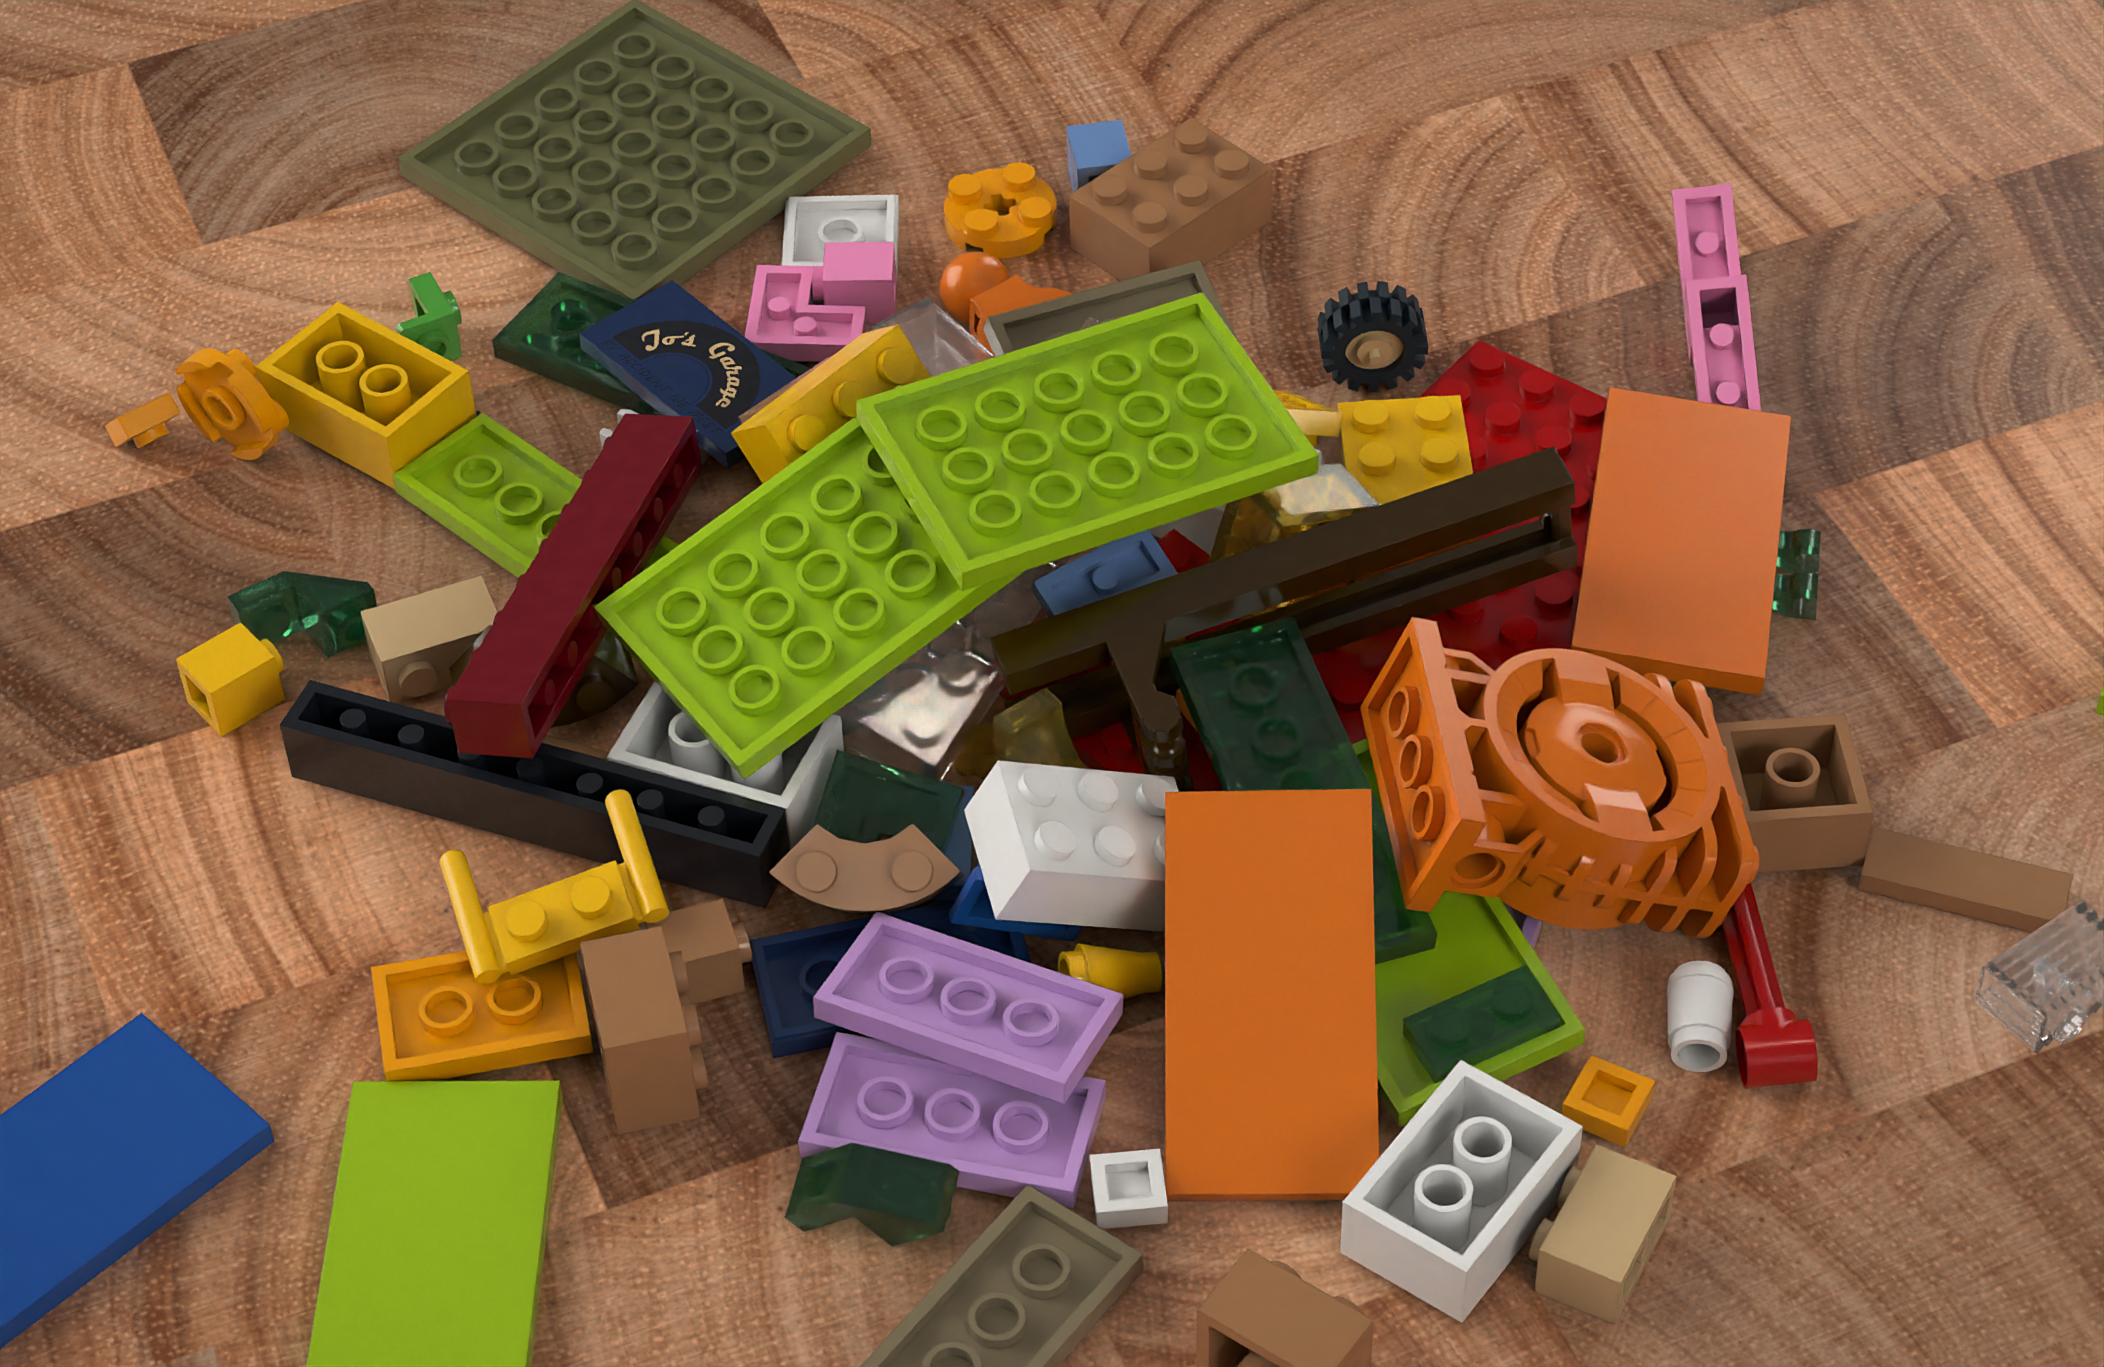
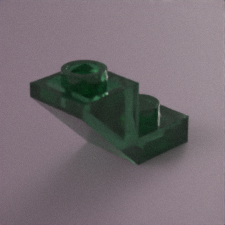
M282 571L227 596L234 626L241 622L259 641L266 638L272 644L305 629L326 658L366 641L360 611L377 607L374 589L368 582Z
M852 1142L802 1158L785 1218L805 1232L855 1217L888 1244L896 1246L944 1232L946 1222L951 1213V1203L960 1171L948 1163Z

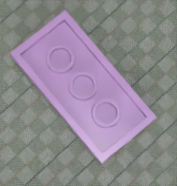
M876 912L813 997L814 1018L1065 1104L1122 1016L1123 994Z
M836 1032L798 1140L800 1158L1014 1198L1028 1184L1061 1205L1074 1209L1106 1099V1080L1082 1076L1065 1104L878 1039Z

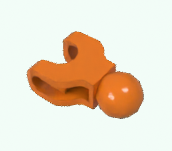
M981 251L958 255L945 266L939 282V294L947 312L954 318L969 324V337L977 344L978 348L976 363L995 357L983 331L987 317L1072 294L1061 289L1051 287L1038 288L1029 285L1017 274L1010 278L1006 267L1000 260Z

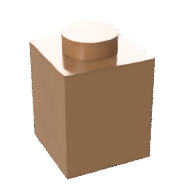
M723 898L671 911L664 920L656 923L644 922L645 929L658 926L663 927L669 953L682 951L690 991L679 993V996L688 994L690 1004H697L745 991L742 963L752 961L751 947L743 922L731 924Z

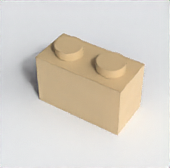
M482 576L360 611L369 654L388 701L399 703L453 686L449 668L489 625H493V620L497 613Z
M1596 1144L1583 1169L1572 1166L1560 1190L1558 1206L1562 1208L1555 1221L1543 1219L1536 1231L1529 1252V1259L1538 1262L1534 1292L1615 1325L1670 1219L1677 1176Z

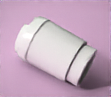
M1698 960L1686 962L1678 966L1669 977L1666 996L1668 1044L1671 1048V1059L1678 1067L1688 1071H1713L1720 1068L1727 1060V1050L1730 1047L1734 988L1730 976L1718 964Z

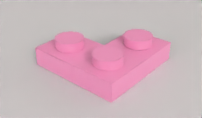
M757 265L745 338L774 361L821 362L827 357L836 354L862 333H866V306L812 305L813 266Z

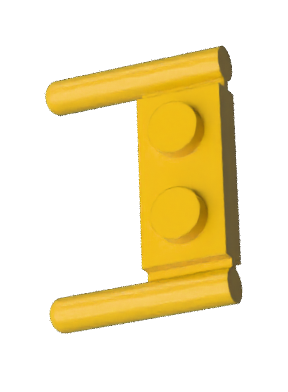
M621 789L614 790L605 799V805L624 863L617 864L615 860L488 906L489 912L483 913L466 855L461 850L452 849L446 851L441 856L440 866L476 983H492L498 980L505 972L509 971L511 975L580 951L581 942L629 933L640 929L638 925L640 923H656L664 920L670 912L631 795L627 791Z

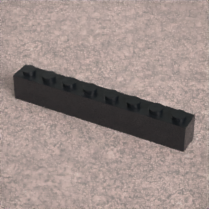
M309 680L280 723L291 774L294 778L603 864L615 860L617 864L624 863L605 805V799L614 790H625L631 795L658 879L758 907H767L780 883L769 872L790 852L785 808L545 743L540 745L533 758L459 753L453 726L446 722L445 716Z

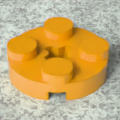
M1013 162L1004 168L988 169L973 174H959L954 176L948 183V195L944 201L945 230L949 239L957 247L967 251L968 243L973 247L983 248V253L997 259L1024 256L1036 251L1045 244V234L1051 228L1054 232L1057 226L1056 196L1052 188L1044 180L1036 177L1035 169L1027 163ZM997 211H1006L1009 214L999 216Z
M202 348L177 367L176 375L183 374L184 382L176 388L184 410L196 427L213 443L223 437L229 443L235 445L236 447L229 452L234 457L242 460H255L277 443L280 432L288 427L289 418L286 411L278 402L270 398L267 391L256 379L257 371L255 365L242 351L233 348L224 354L216 349Z

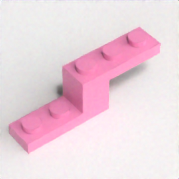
M1731 184L1672 190V206L1689 365H1694L1697 401L1761 411L1746 274L1741 275Z

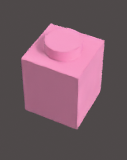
M825 242L823 266H813V300L824 301V305L866 306L867 324H895L897 277L894 242Z

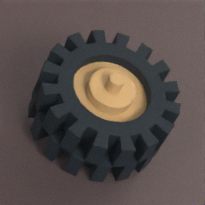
M1377 281L1376 290H1368L1367 282L1357 283L1358 293L1351 294L1347 287L1338 291L1339 302L1330 298L1324 304L1325 313H1319V327H1317L1323 367L1327 374L1332 372L1333 381L1340 385L1347 379L1348 389L1354 391L1359 390L1361 383H1366L1368 392H1378L1377 383L1386 382L1388 390L1398 387V376H1401L1406 382L1415 377L1413 367L1422 369L1425 364L1424 354L1428 355L1422 307L1419 308L1418 299L1413 294L1407 297L1406 289L1399 285L1390 293L1388 282Z

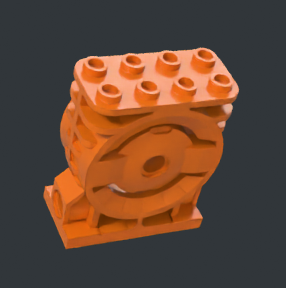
M1412 617L1360 706L1406 909L1431 913L1443 892L1451 891L1491 898L1499 897L1503 903L1525 915L1571 929L1601 930L1624 924L1637 925L1644 918L1648 928L1653 932L1670 933L1680 924L1684 934L1687 936L1703 939L1708 938L1717 927L1722 925L1730 908L1746 885L1751 883L1757 874L1759 852L1751 838L1743 812V800L1737 792L1728 763V752L1722 744L1713 715V704L1710 697L1707 696L1703 684L1696 680L1682 679L1671 687L1668 678L1661 674L1647 673L1642 676L1607 658L1562 648L1536 649L1523 652L1505 661L1494 671L1471 652L1443 648L1437 621Z

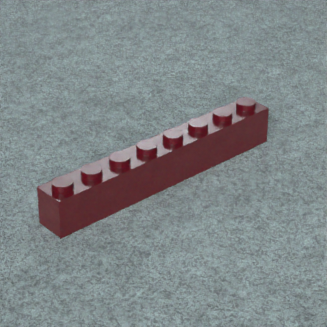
M625 413L611 437L606 438L598 458L591 469L584 473L578 490L569 504H565L562 508L556 525L549 536L542 540L536 557L525 574L520 575L514 592L504 608L496 613L489 632L479 648L473 650L467 667L455 686L450 687L446 694L444 703L445 719L449 725L453 726L459 753L533 758L608 631V628L601 622L594 606L644 570L703 469L694 417Z

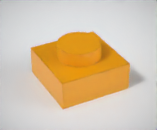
M170 392L115 418L105 425V428L116 447L133 439L136 447L139 449L169 434L170 432L165 423L179 415L180 411Z
M1590 1055L1562 1104L1561 1115L1582 1125L1583 1130L1626 1147L1653 1099L1656 1081Z

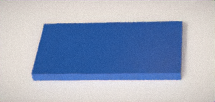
M143 1013L136 1016L0 1115V1349L274 1142L271 1126L266 1120Z

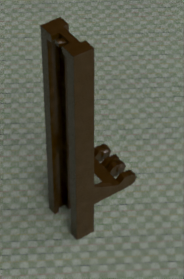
M1553 446L990 637L993 655L1001 667L1010 696L1111 661L1114 663V665L1005 701L1007 718L1022 754L1026 755L1121 722L1144 774L1174 777L1179 792H1194L1192 778L1190 779L1188 771L1190 770L1186 740L1181 731L1184 730L1181 710H1179L1176 702V690L1229 662L1236 667L1245 679L1307 657L1406 625L1412 617L1423 619L1578 566L1577 544L1572 537L1571 505L1575 504V482L1556 448ZM1539 516V520L1163 648L1164 643Z

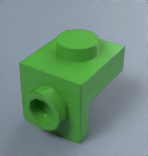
M431 272L410 278L409 284L416 318L399 323L396 327L397 333L448 360L462 357L457 325L462 323V318L453 293L451 291L443 293Z

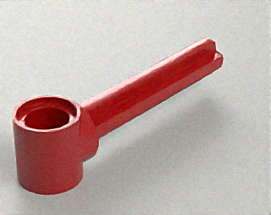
M1749 883L1730 908L1725 921L1721 925L1745 1014V1019L1736 1028L1735 1035L1737 1063L1741 1082L1745 1089L1815 1082L1818 1075V1060L1813 1029L1808 1019L1800 1020L1795 1012L1785 1008L1752 884Z

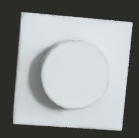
M1160 1149L1089 1155L1096 1226L1101 1229L1168 1223V1203Z

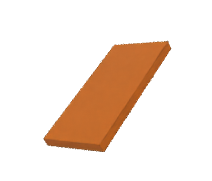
M1613 387L1609 388L1570 650L1582 651L1607 658L1642 676L1647 673H1656L1667 677L1670 681L1678 682L1682 679L1696 680L1706 687L1761 696L1766 673L1791 416Z
M1371 789L1165 792V1189L1167 1202L1345 1200L1379 1159Z

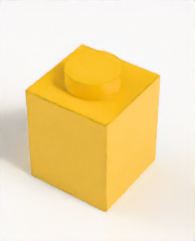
M241 622L176 659L187 702L221 737L285 700L279 675L285 668L279 652L268 639L264 638L259 641Z

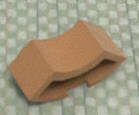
M816 824L769 872L783 885L817 904L838 911L861 914L896 912L921 905L942 894L964 876L914 824H911L890 839L865 844L839 839Z

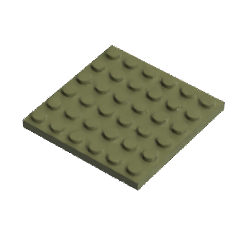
M631 0L397 159L402 177L620 308H624L671 280L679 286L783 211L789 197L805 195L872 146L871 129L866 125L638 0Z

